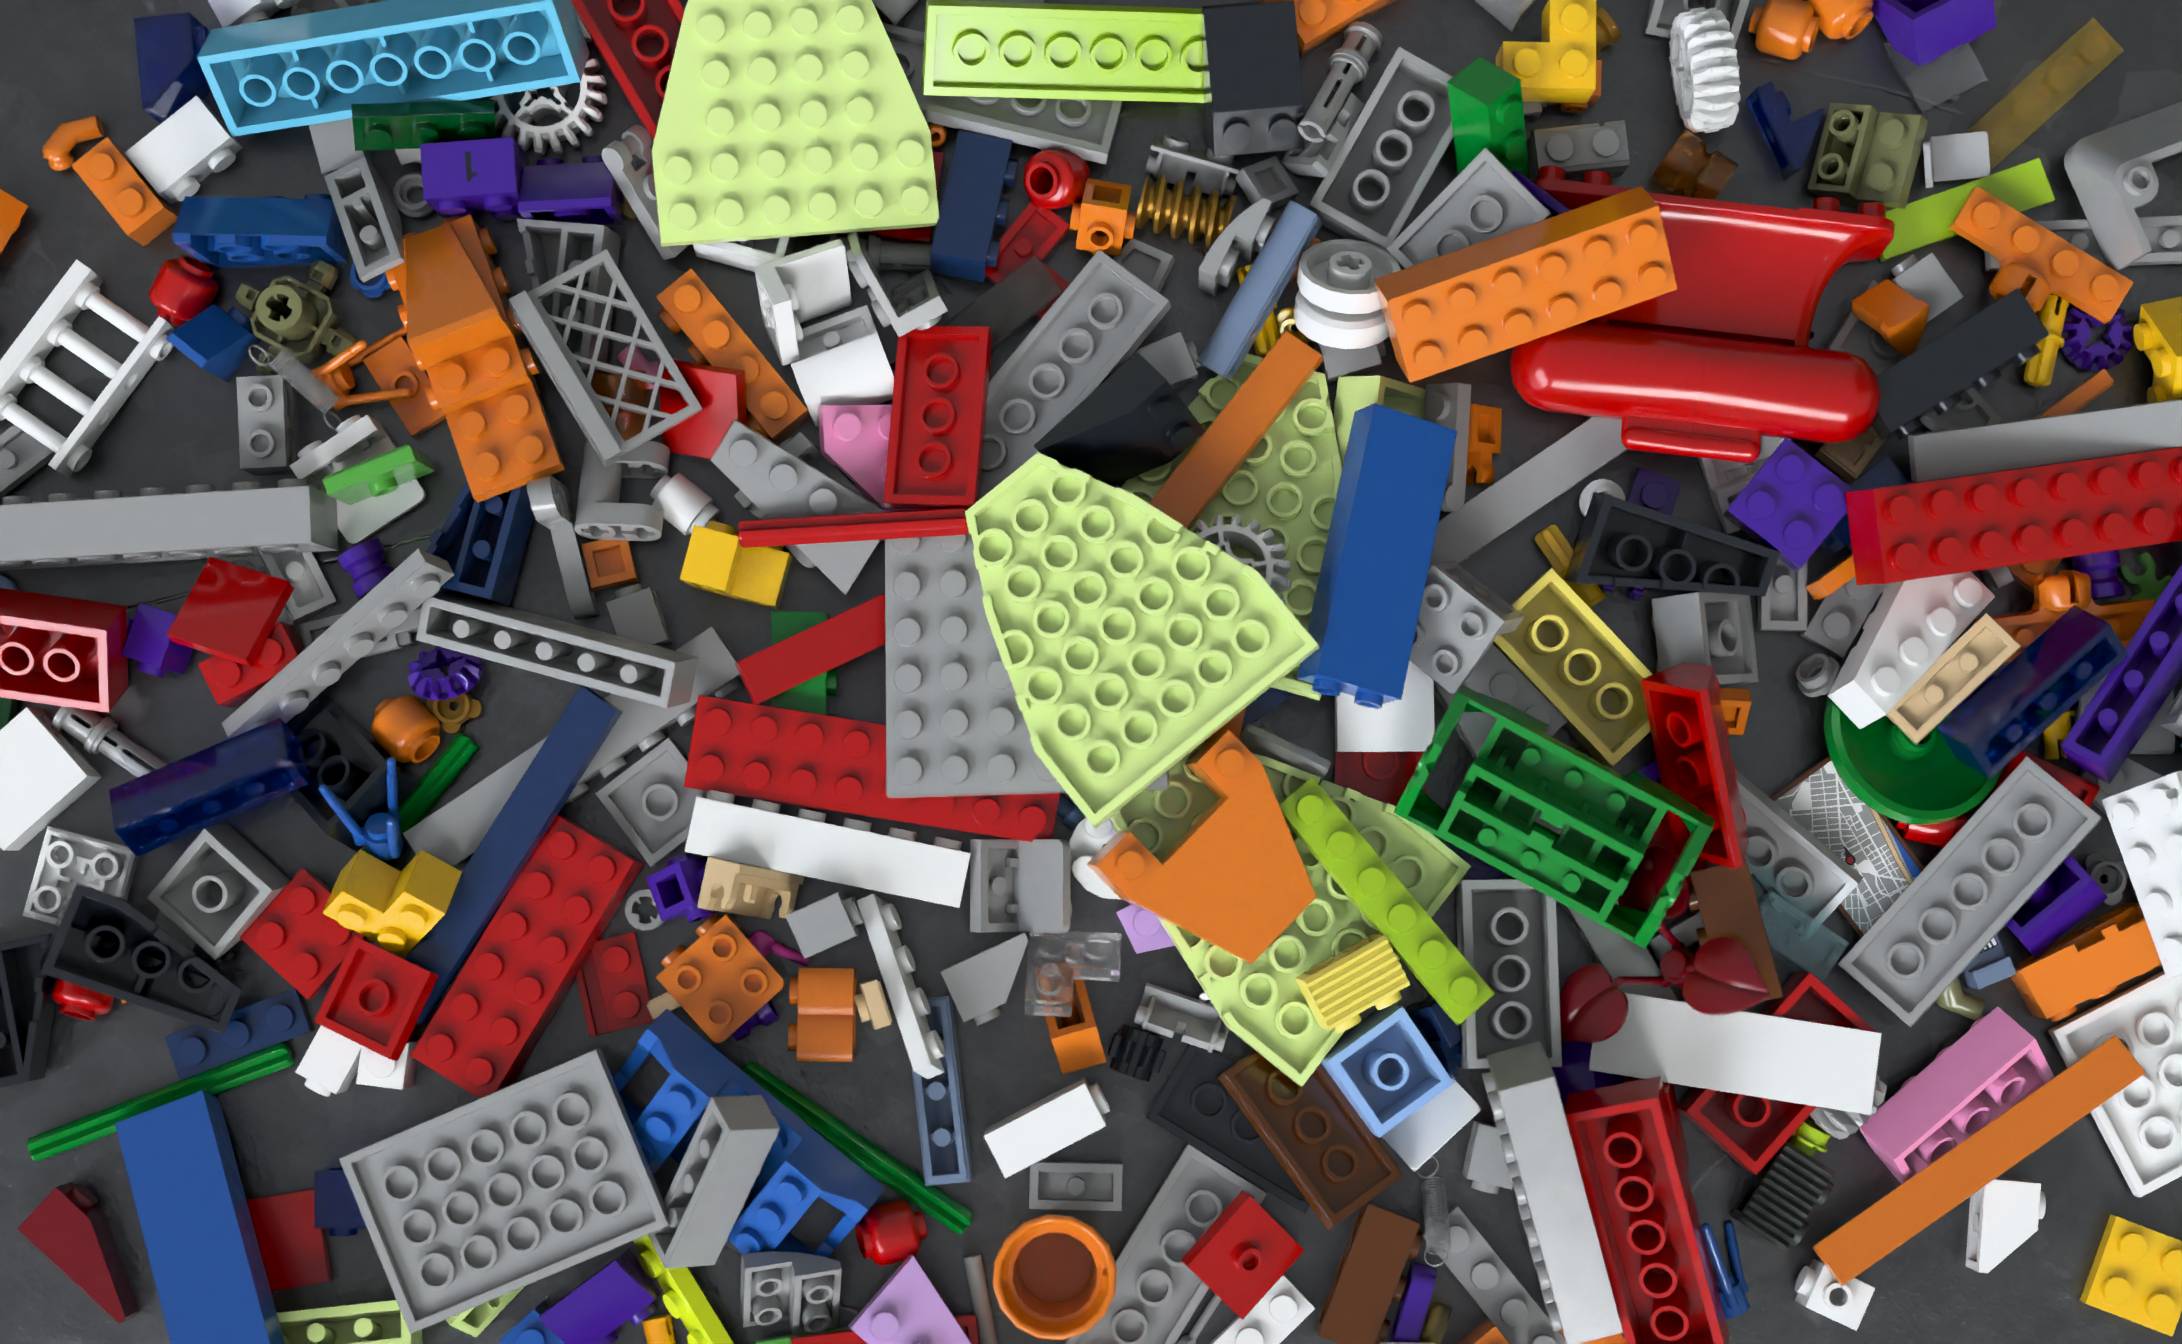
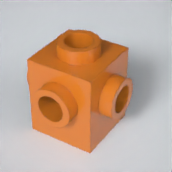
M1087 179L1082 203L1074 202L1069 229L1078 231L1075 249L1086 250L1093 254L1101 250L1106 255L1121 256L1124 238L1133 240L1136 223V212L1128 211L1132 185Z

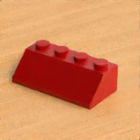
M1682 662L1641 679L1662 786L1675 792L1697 809L1715 819L1713 829L1697 859L1733 869L1743 866L1749 843L1745 826L1746 815L1741 806L1736 781L1737 771L1732 761L1728 741L1729 731L1723 716L1719 696L1720 685L1715 676L1714 667ZM1667 810L1676 854H1680L1691 833L1679 815Z

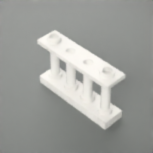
M77 259L0 360V421L7 419L55 452V456L48 465L67 478L70 477L73 471H80L88 463L92 455L90 448L155 361L163 360L170 353L173 345L166 338L175 330L160 316L151 327H148L101 295L99 286L103 280ZM82 309H91L139 342L123 365L72 330V322ZM54 346H64L111 379L96 401L45 368L44 360ZM35 382L84 416L68 438L17 404L16 397L26 383Z

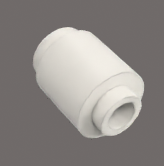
M677 473L672 478L666 474L650 493V496L654 499L652 506L661 509L664 512L663 518L686 536L690 533L692 534L694 525L706 528L708 520L715 521L720 514V509L713 505L714 499L681 473Z

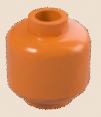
M1768 0L1764 7H1755L1749 24V32L1756 34L1755 45L1760 52L1788 60H1796L1803 52H1811L1818 34L1820 17L1814 16L1812 4L1806 1Z
M1873 0L1806 1L1812 4L1814 16L1820 17L1819 30L1829 39L1844 37L1849 40L1854 38L1865 29L1874 15L1871 11Z
M403 695L397 698L389 697L376 707L373 714L375 718L371 724V735L391 757L395 758L396 762L408 763L412 761L413 763H419L427 759L437 749L440 743L441 724L437 717L417 697L412 695Z

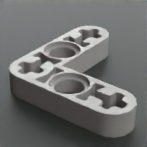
M551 475L527 481V492L533 514L537 522L551 531L573 618L579 620L598 615V603L595 592L590 585L581 545L583 544L581 535L574 531L576 513L568 488Z

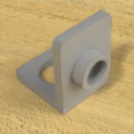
M1987 131L1924 137L1923 154L1926 188H1932L1934 182L1979 178L1990 175Z

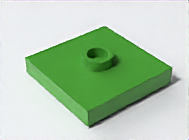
M406 444L325 476L322 481L329 496L351 505L369 497H378L393 492L399 488V485L435 472L428 455Z

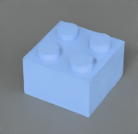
M1396 1004L1376 1010L1343 1034L1321 1062L1372 1134L1379 1138L1454 1083L1403 1006Z

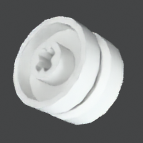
M1353 239L1328 240L1311 246L1303 252L1299 261L1297 277L1299 290L1295 298L1294 320L1297 329L1315 342L1340 349L1366 348L1381 343L1390 335L1374 279L1400 271L1398 261L1386 249L1369 242Z

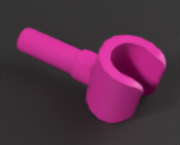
M756 930L748 938L764 957L772 951L776 955L804 967L808 965L810 957L804 959L801 952L784 946L767 931Z

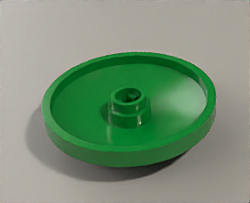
M1829 697L1826 703L1824 714L1825 740L1831 761L1837 773L1851 792L1863 803L1886 817L1918 825L1950 821L1968 812L1983 801L1999 779L2005 760L2006 738L2002 717L1994 700L1989 708L1971 719L1963 716L1951 718L1949 714L1917 745L1886 715L1859 729Z

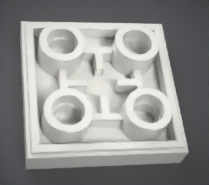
M47 826L22 916L56 924L76 883L115 895L127 901L141 850Z

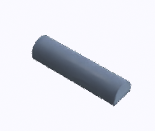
M1289 201L1196 362L1228 381L1233 379L1296 271L1303 252L1310 247L1321 228L1322 220L1316 213L1296 202Z
M951 994L928 996L927 1000L931 1012L925 1016L930 1030H935L938 1033L945 1050V1056L940 1058L944 1073L930 1079L917 1074L912 1067L925 1186L970 1182L974 1178L953 999Z

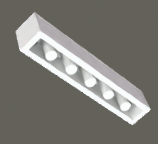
M710 790L707 791L706 798L696 796L685 852L960 908L971 853L960 851L961 841L935 836L934 844L930 845L916 842L917 832L890 827L887 836L870 832L872 823L844 818L843 826L825 823L826 814L799 808L798 816L795 817L780 814L781 804L753 799L751 808L733 804L735 795Z

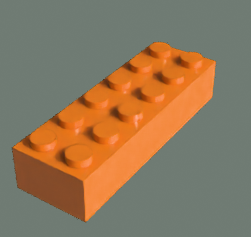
M1642 186L1374 279L1396 360L1410 383L1677 290L1659 205Z

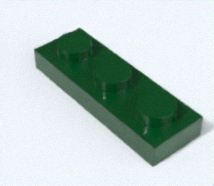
M494 100L351 104L355 151L420 149V144L496 138Z

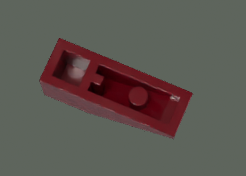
M69 1182L57 1186L17 1229L118 1324L133 1318L140 1310L106 1216L95 1205L98 1202L97 1198L90 1190L80 1184L74 1185Z

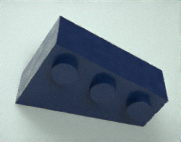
M467 481L453 503L455 508L441 529H436L429 541L432 543L426 552L446 560L455 574L440 589L510 606L534 518L527 492V484L477 503L472 496Z

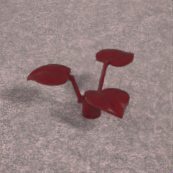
M1659 846L1647 848L1637 869L1632 873L1623 894L1619 895L1618 904L1647 912L1676 863V857ZM1688 877L1683 879L1682 882L1684 884L1672 906L1668 907L1664 918H1676L1686 911L1690 899ZM1663 919L1658 930L1671 944L1672 949L1665 953L1661 959V975L1619 976L1612 981L1607 968L1600 964L1586 965L1578 969L1566 980L1559 994L1561 1039L1566 1043H1595L1615 1035L1624 1025L1628 1014V999L1625 993L1618 989L1624 985H1660L1666 988L1673 984L1682 989L1683 997L1691 1008L1706 1015L1736 1013L1762 1002L1771 994L1759 973L1753 956L1742 943L1732 938L1718 937L1704 943L1694 954L1685 949V944L1674 936Z

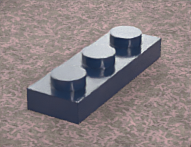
M294 988L233 1011L224 1034L195 1025L166 1036L165 1040L181 1081L273 1045L315 1031L303 995Z

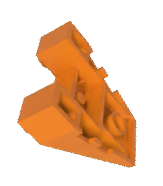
M1230 730L1217 731L1185 763L1219 799L1159 861L1130 831H1118L1087 865L1119 898L1252 964L1316 898V894L1262 763Z

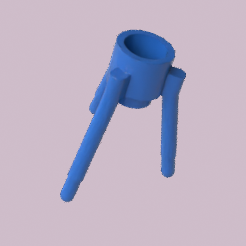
M393 757L387 759L388 812L371 815L363 827H359L327 785L322 784L319 787V791L327 803L351 832L355 845H366L368 854L381 861L400 857L404 848V840L399 826L401 818L398 811L396 760Z
M1726 1221L1724 1224L1732 1269L1731 1273L1726 1271L1710 1225L1703 1223L1701 1229L1717 1274L1714 1277L1726 1320L1745 1313L1750 1308L1745 1295L1749 1288L1743 1276L1734 1225L1731 1221Z

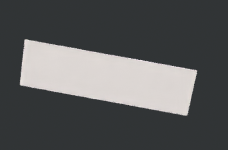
M1625 993L1629 1006L1624 1025L1612 1037L1601 1042L1592 1043L1589 1070L1642 1079L1661 1076L1662 1082L1871 1115L1882 1033L1744 1011L1725 1015H1706L1691 1008L1687 1002Z

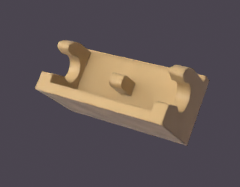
M708 857L697 907L770 920L775 909V900L780 895L782 905L779 909V917L787 919L786 915L794 910L799 884L803 885L804 876Z

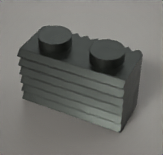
M1786 1141L1758 1174L1755 1175L1730 1216L1775 1246L1786 1251L1790 1244L1796 1246L1806 1234L1809 1222L1805 1221V1219L1814 1208V1204L1820 1207L1828 1199L1834 1186L1829 1181L1834 1176V1171Z

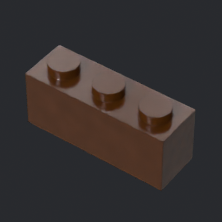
M1746 858L1744 859L1743 866L1737 869L1715 865L1691 871L1692 882H1689V906L1691 911L1700 909L1704 927L1696 929L1700 947L1709 940L1718 937H1728L1742 943L1753 956L1759 973L1771 995L1763 1001L1783 997Z
M1368 1201L1360 1207L1314 1328L1318 1336L1338 1344H1380V1342L1385 1341L1390 1327V1320L1385 1319L1391 1301L1398 1303L1401 1299L1407 1282V1277L1401 1274L1407 1258L1413 1260L1416 1258L1424 1234L1418 1231L1420 1223L1415 1218L1372 1201Z

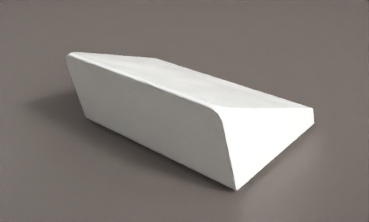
M1452 1078L1454 1083L1381 1136L1414 1172L1482 1110L1477 1102L1454 1078Z

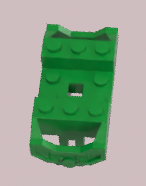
M1462 685L1434 733L1432 742L1423 753L1415 773L1407 784L1394 813L1639 946L1646 948L1664 919L1668 907L1672 906L1684 884L1682 882L1683 879L1688 876L1713 829L1715 819L1697 809L1675 792L1632 770L1630 775L1626 777L1545 734L1544 732L1548 724L1516 707ZM1486 712L1497 718L1446 813L1422 790L1463 713ZM1540 810L1543 812L1539 818L1560 829L1564 823L1566 824L1560 835L1534 821ZM1670 810L1679 815L1691 834L1647 912L1616 904L1619 895L1623 894L1632 873L1637 869L1642 860L1647 845L1666 811Z

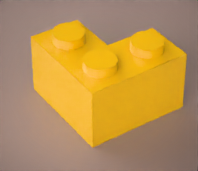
M1548 0L1542 11L1541 42L1503 41L1496 55V66L1521 80L1523 102L1587 103L1596 90V0Z
M2182 296L2141 304L2139 324L2134 326L2133 337L2137 349L2144 351L2151 361L2154 371L2152 387H2149L2147 390V402L2182 398Z
M708 520L706 528L696 525L693 527L680 580L692 588L779 610L793 557L790 553L783 552L784 546L741 547L738 531H735V527Z
M359 850L340 871L323 914L338 921L343 927L355 930L379 943L384 949L405 957L446 914L462 871L423 850H420L402 871Z

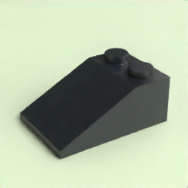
M1268 0L1201 6L1205 139L1214 157L1305 149L1304 138L1298 131V125L1304 119V99L1294 0Z
M1136 352L1042 437L1034 447L1039 453L1057 460L1064 466L1080 470L1091 475L1096 480L1113 486L1172 462L1205 430L1169 382Z
M324 691L315 697L304 711L290 719L276 732L271 740L263 743L254 753L325 834L356 852L363 846L355 845L351 832L320 793V785L325 784L330 788L359 827H363L371 815L388 812L386 772L387 759L391 756L374 740L370 733ZM396 762L399 808L420 783L400 762Z

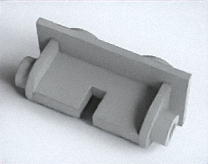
M1166 134L1163 140L1159 138L1154 139L1150 150L1159 152V155L1154 156L1150 154L1145 172L1153 174L1152 179L1158 180L1161 174L1166 175L1167 183L1175 185L1179 179L1185 182L1187 172L1190 171L1196 173L1192 190L1196 185H1201L1202 193L1210 195L1213 190H1218L1219 198H1223V194L1233 195L1236 179L1229 177V173L1238 174L1242 164L1240 161L1233 160L1234 155L1214 157L1210 147H1208L1207 152L1190 148L1191 142L1175 135Z
M1149 983L1146 984L1134 1019V1023L1142 1025L1141 1030L1143 1031L1149 1030L1173 1038L1174 1032L1183 1035L1182 1042L1206 1049L1211 1054L1213 1049L1222 1052L1229 1032V1028L1226 1027L1212 1004Z

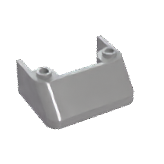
M2182 101L2086 136L2073 144L2065 154L2064 166L2108 267L2116 272L2123 270L2152 251L2134 209L2150 202L2158 192V177L2152 163L2182 152Z

